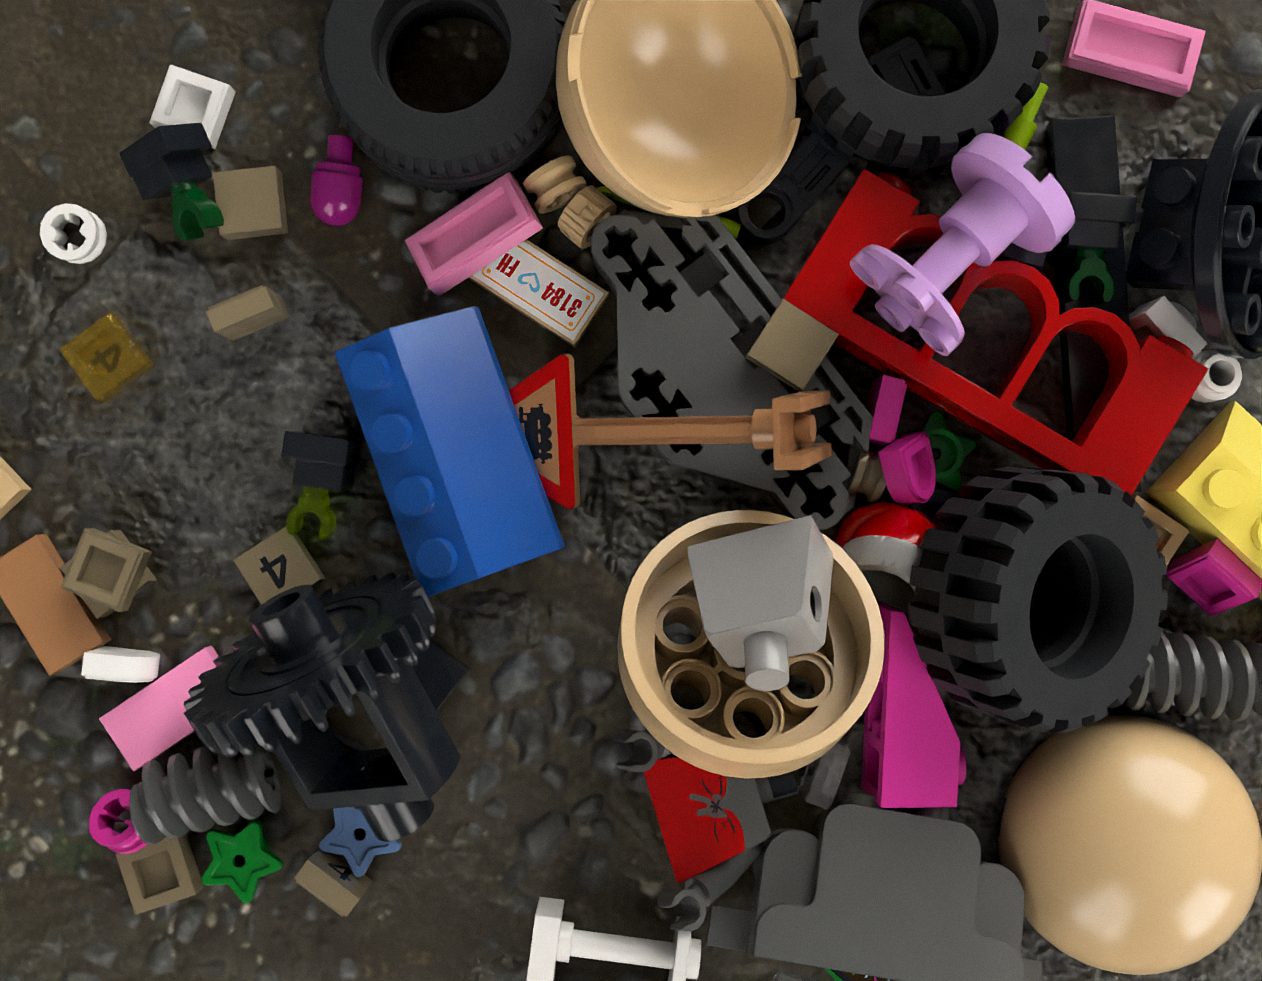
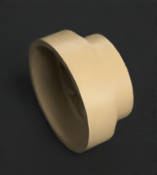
M734 510L711 514L691 521L673 531L650 551L636 571L626 594L619 627L617 649L620 676L627 698L641 723L659 743L680 759L711 773L736 778H765L795 771L812 763L837 744L862 715L872 699L881 675L884 659V630L874 593L856 563L841 547L824 534L822 535L833 553L825 644L818 651L788 657L789 676L798 675L806 678L814 688L815 698H798L789 691L787 685L773 691H760L749 687L746 684L745 672L737 671L729 666L708 640L704 631L690 568L688 546L794 520L784 515L756 510ZM673 623L684 624L694 632L696 640L690 644H677L668 639L663 629ZM680 685L693 686L702 694L705 705L694 710L682 708L673 700L671 690ZM744 711L755 714L764 725L765 735L758 738H750L741 734L734 725L733 715Z

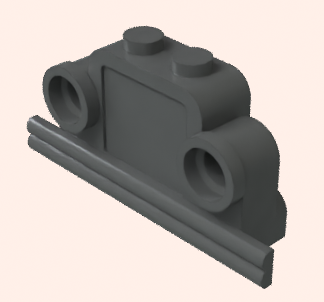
M849 792L847 804L827 808L816 817L812 834L794 828H782L771 832L772 836L763 842L761 854L752 863L755 881L751 911L711 905L706 945L744 951L757 957L897 981H1042L1043 961L1021 958L1025 896L1019 879L1012 871L1002 865L980 860L981 846L975 832L963 823L949 821L950 809L944 807L910 808V814L881 808L875 802V795Z

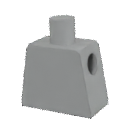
M812 516L688 546L690 568L703 627L708 640L729 666L735 668L745 667V680L749 687L760 691H773L786 686L789 683L788 657L818 651L825 644L833 553Z

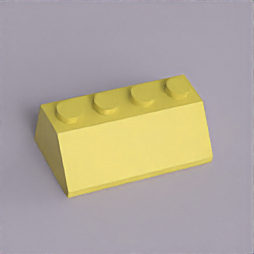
M1232 401L1225 406L1146 493L1179 524L1190 530L1189 533L1202 545L1218 538L1262 579V425L1240 404ZM1261 589V591H1260V593H1259V595H1258V597H1259L1261 600H1262V589Z

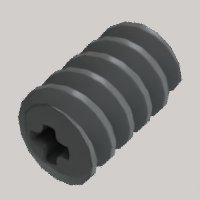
M1172 632L1165 636L1162 633L1158 646H1151L1146 658L1150 662L1146 673L1142 679L1133 680L1129 686L1132 693L1125 700L1128 708L1139 710L1144 705L1148 693L1150 705L1153 711L1158 713H1165L1170 708L1174 698L1177 712L1184 716H1191L1196 711L1198 704L1203 716L1210 719L1218 718L1224 709L1228 718L1235 722H1242L1247 719L1251 709L1257 715L1262 716V643L1248 641L1241 644L1238 640L1226 638L1216 641L1214 638L1198 635L1191 639L1186 634Z
M256 741L257 750L253 756L246 757L237 754L234 757H227L222 753H218V762L215 763L209 750L201 747L194 750L193 769H190L185 757L180 753L170 756L167 764V775L161 764L155 759L144 763L142 782L133 785L129 801L131 822L137 835L144 843L154 845L162 841L165 836L172 839L181 838L188 834L190 829L199 833L207 831L213 827L215 822L223 826L231 825L238 821L240 815L251 820L262 815L265 808L270 812L277 813L281 810L282 803L281 784L269 752L264 750L262 746H259Z

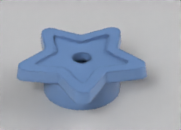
M358 806L333 808L335 827L319 842L321 851L344 855L356 877L365 875L375 855L397 852L402 847L399 839L389 842L378 840ZM357 828H362L366 832L364 839L356 838L355 830Z

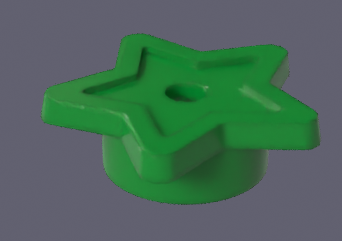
M933 412L922 431H926V434H928L931 449H937L940 453L939 458L934 460L936 482L957 491L961 488L959 468L963 463V459L975 449L976 442L973 439L960 437L949 431L941 413Z
M260 820L252 821L241 831L234 834L212 828L209 830L206 839L213 856V861L205 871L201 881L204 885H229L243 903H249L254 899L259 878L283 868L284 862L271 852L268 842L263 837V827ZM236 855H242L245 858V865L239 866L235 863Z

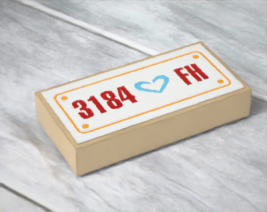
M527 239L469 277L472 282L574 348L609 297V292Z

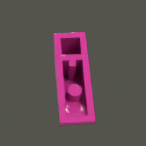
M877 601L884 630V659L877 688L865 709L861 788L867 794L875 795V802L881 808L957 807L958 785H962L966 777V759L960 747V740L937 687L928 674L927 664L922 662L913 640L915 636L905 613L884 601Z

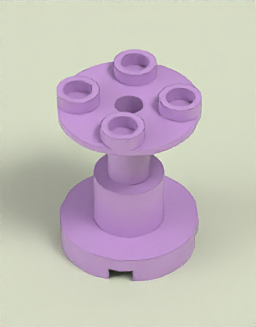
M981 133L968 145L962 147L953 157L952 175L963 196L939 219L943 235L913 265L894 252L871 244L863 247L850 261L851 269L866 285L873 288L879 294L881 299L875 304V308L888 324L900 332L905 331L910 325L919 332L923 340L933 350L943 356H948L962 342L965 332L958 315L942 293L973 262L980 266H989L1011 243L1036 253L1052 251L1062 240V237L1073 227L1075 214L1072 204L1057 180L1049 173L1039 182L1032 173L1023 167L1033 156L1019 145L1004 137L991 133Z

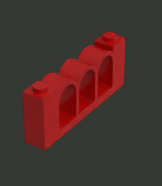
M863 169L783 299L838 333L839 335L833 343L837 348L883 375L905 380V384H907L906 389L1035 466L1041 469L1086 473L1090 476L1104 477L1117 483L1124 492L1132 495L1209 368L1193 360V351L1182 342L1171 337L1158 336L1155 338L1152 335H1148L1142 340L1137 341L1132 329L1117 315L1096 307L1074 308L1059 314V299L1050 281L1032 266L1012 260L993 261L989 266L979 268V265L973 262L955 280V286L948 301L957 315L969 296L984 288H1002L1013 292L1025 303L1031 315V332L1027 343L996 394L992 395L933 360L932 356L935 350L925 341L917 350L854 313L855 308L869 287L854 273L850 266L852 258L863 247L874 244L894 252L896 249L907 244L924 243L932 246L943 235L939 225V219L942 216L936 214L913 215L920 201L910 196L911 189L903 181L888 173L880 172L876 176ZM1078 332L1091 337L1102 347L1108 360L1109 376L1102 393L1075 437L1070 441L1014 408L1012 404L1052 339L1060 333Z

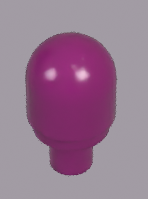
M328 135L326 162H316L315 171H312L311 209L320 221L330 226H343L350 223L358 215L361 207L363 178L360 177L361 168L351 165L353 139L341 135Z

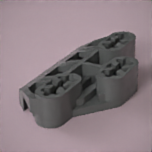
M625 209L618 215H612L599 223L594 229L591 238L593 263L598 274L617 297L619 397L630 417H658L659 415L658 409L647 397L641 398L639 401H635L631 397L636 391L634 378L642 375L647 381L653 380L656 377L662 381L658 389V396L667 409L670 408L674 396L677 395L686 408L676 410L673 417L753 415L755 409H772V398L789 395L775 376L759 366L753 369L757 365L745 358L782 299L717 215L681 218L655 213L627 211ZM664 231L682 232V238L694 254L700 249L704 254L681 272H678L676 268L685 261V258ZM615 239L622 246L630 241L632 242L631 259L641 274L644 272L648 260L652 261L655 266L648 268L647 282L659 295L668 290L672 293L669 304L670 311L665 313L659 306L649 311L645 308L648 301V292L638 277L634 280L631 291L628 292L623 284L632 281V269L619 255L613 256L610 260L608 259L610 255V241ZM717 285L721 287L749 325L755 320L758 323L734 343L731 339L740 330L710 292ZM825 356L803 391L830 390V404L811 409V415H814L816 420V431L830 420H833L834 423L829 426L830 430L841 444L849 446L845 466L831 449L832 456L810 466L813 472L798 477L810 491L819 489L825 491L827 497L820 503L825 511L822 516L817 512L806 514L802 512L800 506L807 499L797 483L788 484L784 493L781 491L774 480L786 478L790 474L787 470H774V462L769 464L763 462L760 455L765 450H756L753 443L696 444L700 452L692 455L687 449L676 453L671 449L670 444L652 445L669 465L680 469H692L764 490L785 516L798 519L811 515L817 527L821 530L837 524L847 512L855 507L856 494L853 497L848 496L847 487L856 469L855 465L859 457L857 455L858 450L862 449L865 454L868 453L873 417ZM818 434L812 443L827 442Z

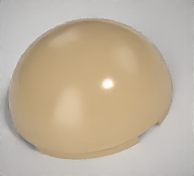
M576 0L563 26L556 59L558 106L565 130L574 149L593 175L613 193L630 204L665 216L686 218L716 215L736 208L760 194L779 174L790 155L801 118H795L796 78L802 77L798 62V50L790 26L776 0Z
M1133 715L1105 716L1086 727L1082 726L1074 731L1058 733L1049 737L1027 757L1011 781L1005 795L1007 800L1001 819L1000 837H998L1000 865L1012 871L1023 887L1025 896L1024 917L1045 940L1068 956L1089 966L1122 974L1147 975L1177 970L1198 962L1218 949L1239 928L1251 909L1259 888L1262 872V836L1255 808L1239 777L1226 761L1210 746L1183 729L1149 717Z

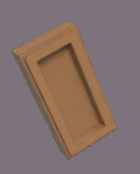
M37 534L0 557V597L50 676L62 672L81 660L84 652L102 647L112 639L99 618L96 619L81 596L60 588L65 577L60 567L65 563L47 534Z

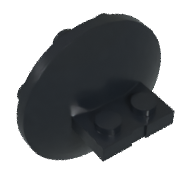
M1256 89L1244 95L1232 108L1218 133L1208 158L1152 160L1141 207L1144 210L1139 232H1135L1126 270L1127 283L1134 288L1194 291L1202 326L1213 348L1225 357L1256 359L1262 356V89Z

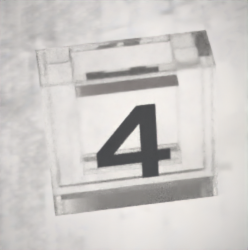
M841 739L824 755L806 765L798 790L807 803L827 810L829 806H832L851 752Z

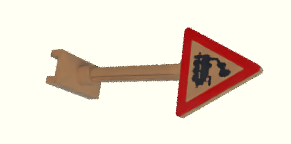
M570 354L558 356L509 390L546 495L567 509H573L580 505L578 448L580 445L753 443L756 450L773 449L774 470H803L832 456L831 443H812L816 438L815 416L811 415V409L830 404V390L802 391L772 398V409H755L753 415L580 418L576 413L574 358Z

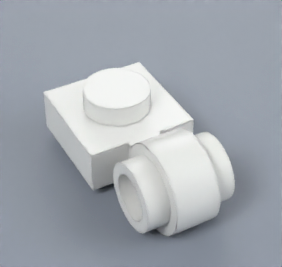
M1162 296L1139 306L1129 315L1130 328L1137 341L1142 340L1148 335H1152L1155 338L1158 336L1171 337L1182 342L1193 351V360L1209 368L1191 397L1193 400L1203 403L1226 399L1237 391L1242 380V370L1236 358L1221 355L1215 349L1202 352L1201 350L1207 345V342L1196 331L1197 323L1194 317L1183 306L1170 302L1165 296ZM1209 371H1210V373H1211V375H1212V381H1211L1210 376H1209Z

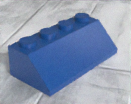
M472 306L391 327L335 352L414 576L418 578L428 597L565 547L479 307Z

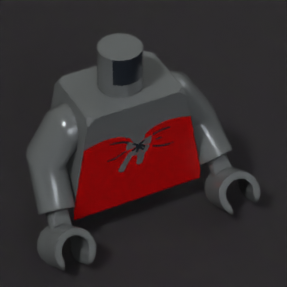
M620 729L614 733L613 741L622 743L633 742L634 752L629 760L618 762L616 766L619 769L644 773L676 882L686 881L685 889H667L662 891L658 896L659 908H671L681 902L683 907L682 915L677 922L670 925V930H696L704 922L706 907L713 904L738 881L761 854L763 842L772 836L763 804L799 794L794 773L791 771L782 775L765 778H736L711 773L695 767L674 755L659 743L647 729L644 731Z

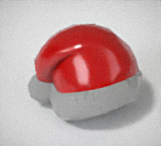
M877 502L855 508L842 519L834 542L849 555L864 574L876 601H884L903 611L910 624L908 602L915 601V586L909 584L912 565L919 566L924 550L918 548L925 531L929 528L935 529L936 526L923 513L906 505Z

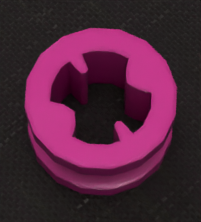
M118 789L110 791L95 804L89 816V832L92 838L100 845L108 847L115 853L126 855L139 851L147 844L137 835L131 820H125L129 827L121 834L114 830L115 822H123L118 818L121 813L126 810L130 811L131 790Z

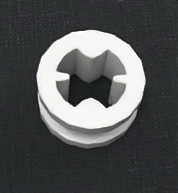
M65 203L53 207L45 214L40 226V237L43 246L50 254L69 263L84 264L91 262L102 253L106 245L107 232L102 220L96 214L76 204ZM81 218L84 223L79 231L86 239L80 247L68 243V249L66 250L64 245L68 240V236L62 230L68 222L79 226Z

